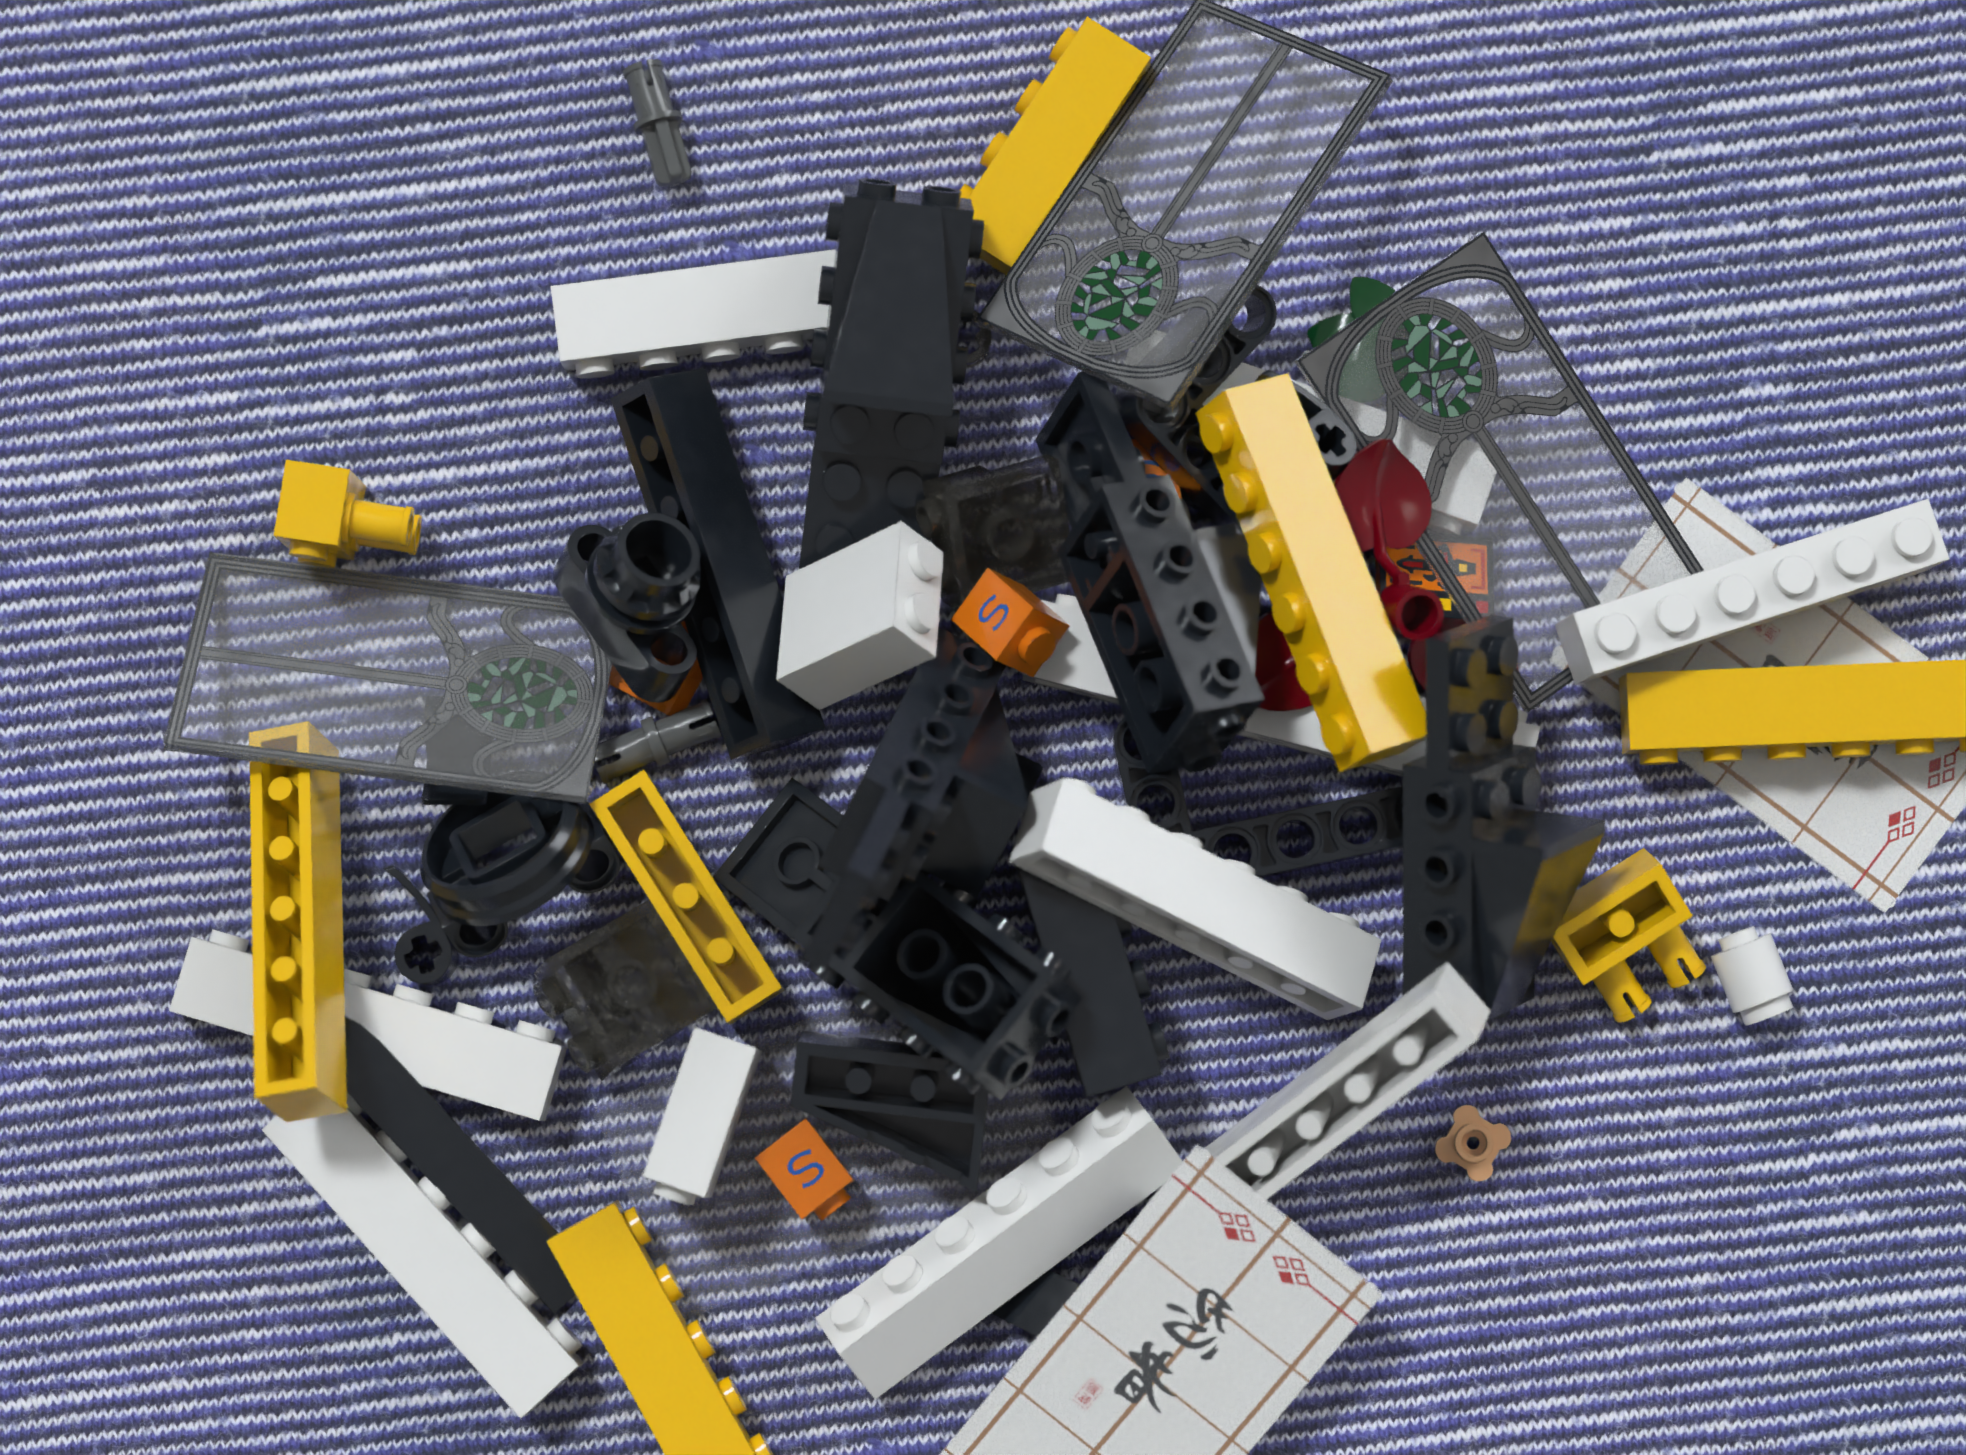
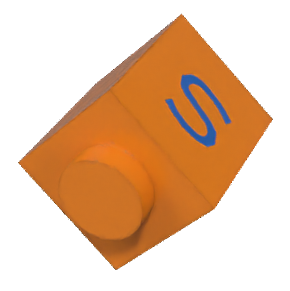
M990 568L985 570L951 618L958 627L995 660L1030 677H1034L1042 664L1051 657L1057 643L1070 626L1027 587Z
M807 1118L755 1157L756 1161L802 1220L814 1212L822 1222L852 1198L845 1190V1187L855 1179Z

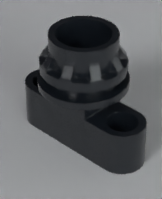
M660 513L639 514L629 519L625 524L617 526L612 531L597 525L579 527L571 534L553 571V580L557 589L629 688L638 697L655 703L668 701L677 694L696 660L697 650L695 643L681 623L687 617L694 604L696 593L700 587L701 577L699 566L700 550L694 535L680 521ZM657 659L664 661L667 665L659 662Z

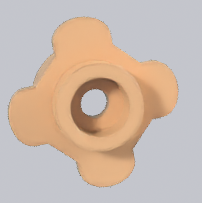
M1471 1105L1461 1106L1453 1113L1454 1124L1449 1129L1447 1136L1437 1140L1435 1153L1440 1161L1444 1163L1454 1162L1466 1169L1470 1179L1483 1181L1492 1175V1162L1499 1150L1505 1149L1510 1145L1511 1133L1506 1125L1501 1123L1493 1125L1481 1118L1476 1107ZM1470 1137H1476L1479 1140V1146L1476 1149H1470L1467 1146V1140Z

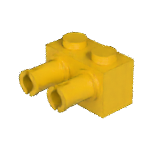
M286 460L273 536L289 549V555L298 557L297 562L317 567L335 568L337 558L354 560L355 551H359L360 546L408 552V554L416 555L420 541L422 517L414 514V508L411 506L400 507L364 501L366 485L350 469Z
M1642 848L1576 890L1551 940L1567 968L1582 985L1593 980L1611 1009L1615 1021L1618 1023L1635 1018V1015L1623 998V993H1626L1632 1005L1636 1006L1640 1013L1644 1012L1652 1003V999L1645 993L1625 960L1645 946L1648 947L1666 976L1667 983L1671 988H1679L1690 983L1677 963L1678 958L1695 979L1706 969L1704 961L1699 958L1679 926L1693 917L1661 863L1645 848Z

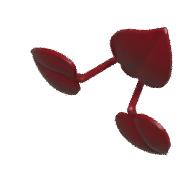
M1381 438L1368 444L1354 455L1351 461L1339 473L1334 487L1360 551L1363 552L1374 548L1375 559L1392 578V584L1380 593L1379 598L1394 634L1412 640L1408 649L1409 667L1415 681L1426 691V638L1470 622L1468 619L1444 618V609L1439 597L1430 590L1410 585V575L1407 572L1401 571L1387 553L1386 547L1404 549L1414 544L1422 536L1429 525L1432 502L1427 483L1420 471L1400 452L1391 439ZM1271 609L1264 613L1258 622L1255 678L1264 697L1258 708L1268 711H1292L1312 706L1308 693L1299 683L1296 672L1297 665L1284 633L1275 623Z

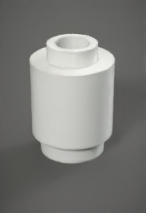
M1751 926L1718 939L1722 951L1712 955L1711 959L1732 1012H1740L1745 1026L1760 1022L1793 1008L1788 995L1789 992L1793 991V987L1771 933L1758 937L1755 927Z

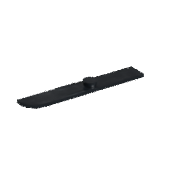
M345 1016L347 1093L428 1180L445 1195V1198L483 1235L496 1249L498 1255L530 1285L540 1300L555 1314L576 1295L546 1242L550 1237L559 1232L388 1048L362 1024Z

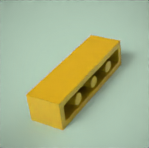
M1086 17L1078 31L1067 27L1049 55V59L1056 64L1043 84L1036 79L1031 81L1014 109L1015 112L1021 115L1019 121L1009 136L999 131L985 150L980 164L987 169L974 189L967 184H964L960 189L961 198L971 199L974 209L973 219L984 220L980 259L1005 275L1014 265L1150 67V56L1089 17Z
M645 770L640 771L590 803L593 811L728 1024H733L784 991Z

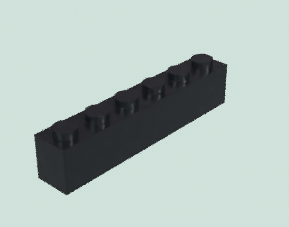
M705 368L649 377L610 398L648 513H660L680 521L691 531L699 546L700 587L696 593L694 604L684 621L688 633L695 643L696 657L730 759L734 760L786 747L826 729L820 710L776 680L783 599Z

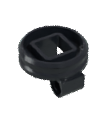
M522 773L495 780L536 785L551 777ZM488 792L486 804L451 805L436 821L429 832L420 859V875L424 885L429 890L426 894L443 931L460 954L472 958L484 957L499 949L508 934V921L517 919L541 907L560 893L567 885L580 893H595L608 887L615 880L620 870L619 857L588 801L587 804L580 805L574 802ZM533 827L537 835L534 839L482 869L478 868L475 863L476 859Z

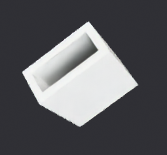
M900 521L787 575L776 680L818 710H821L935 658L943 552L932 542L926 540Z
M694 1027L643 1173V1177L657 1181L653 1190L654 1194L689 1206L694 1205L697 1195L704 1198L712 1197L762 1054L761 1050Z

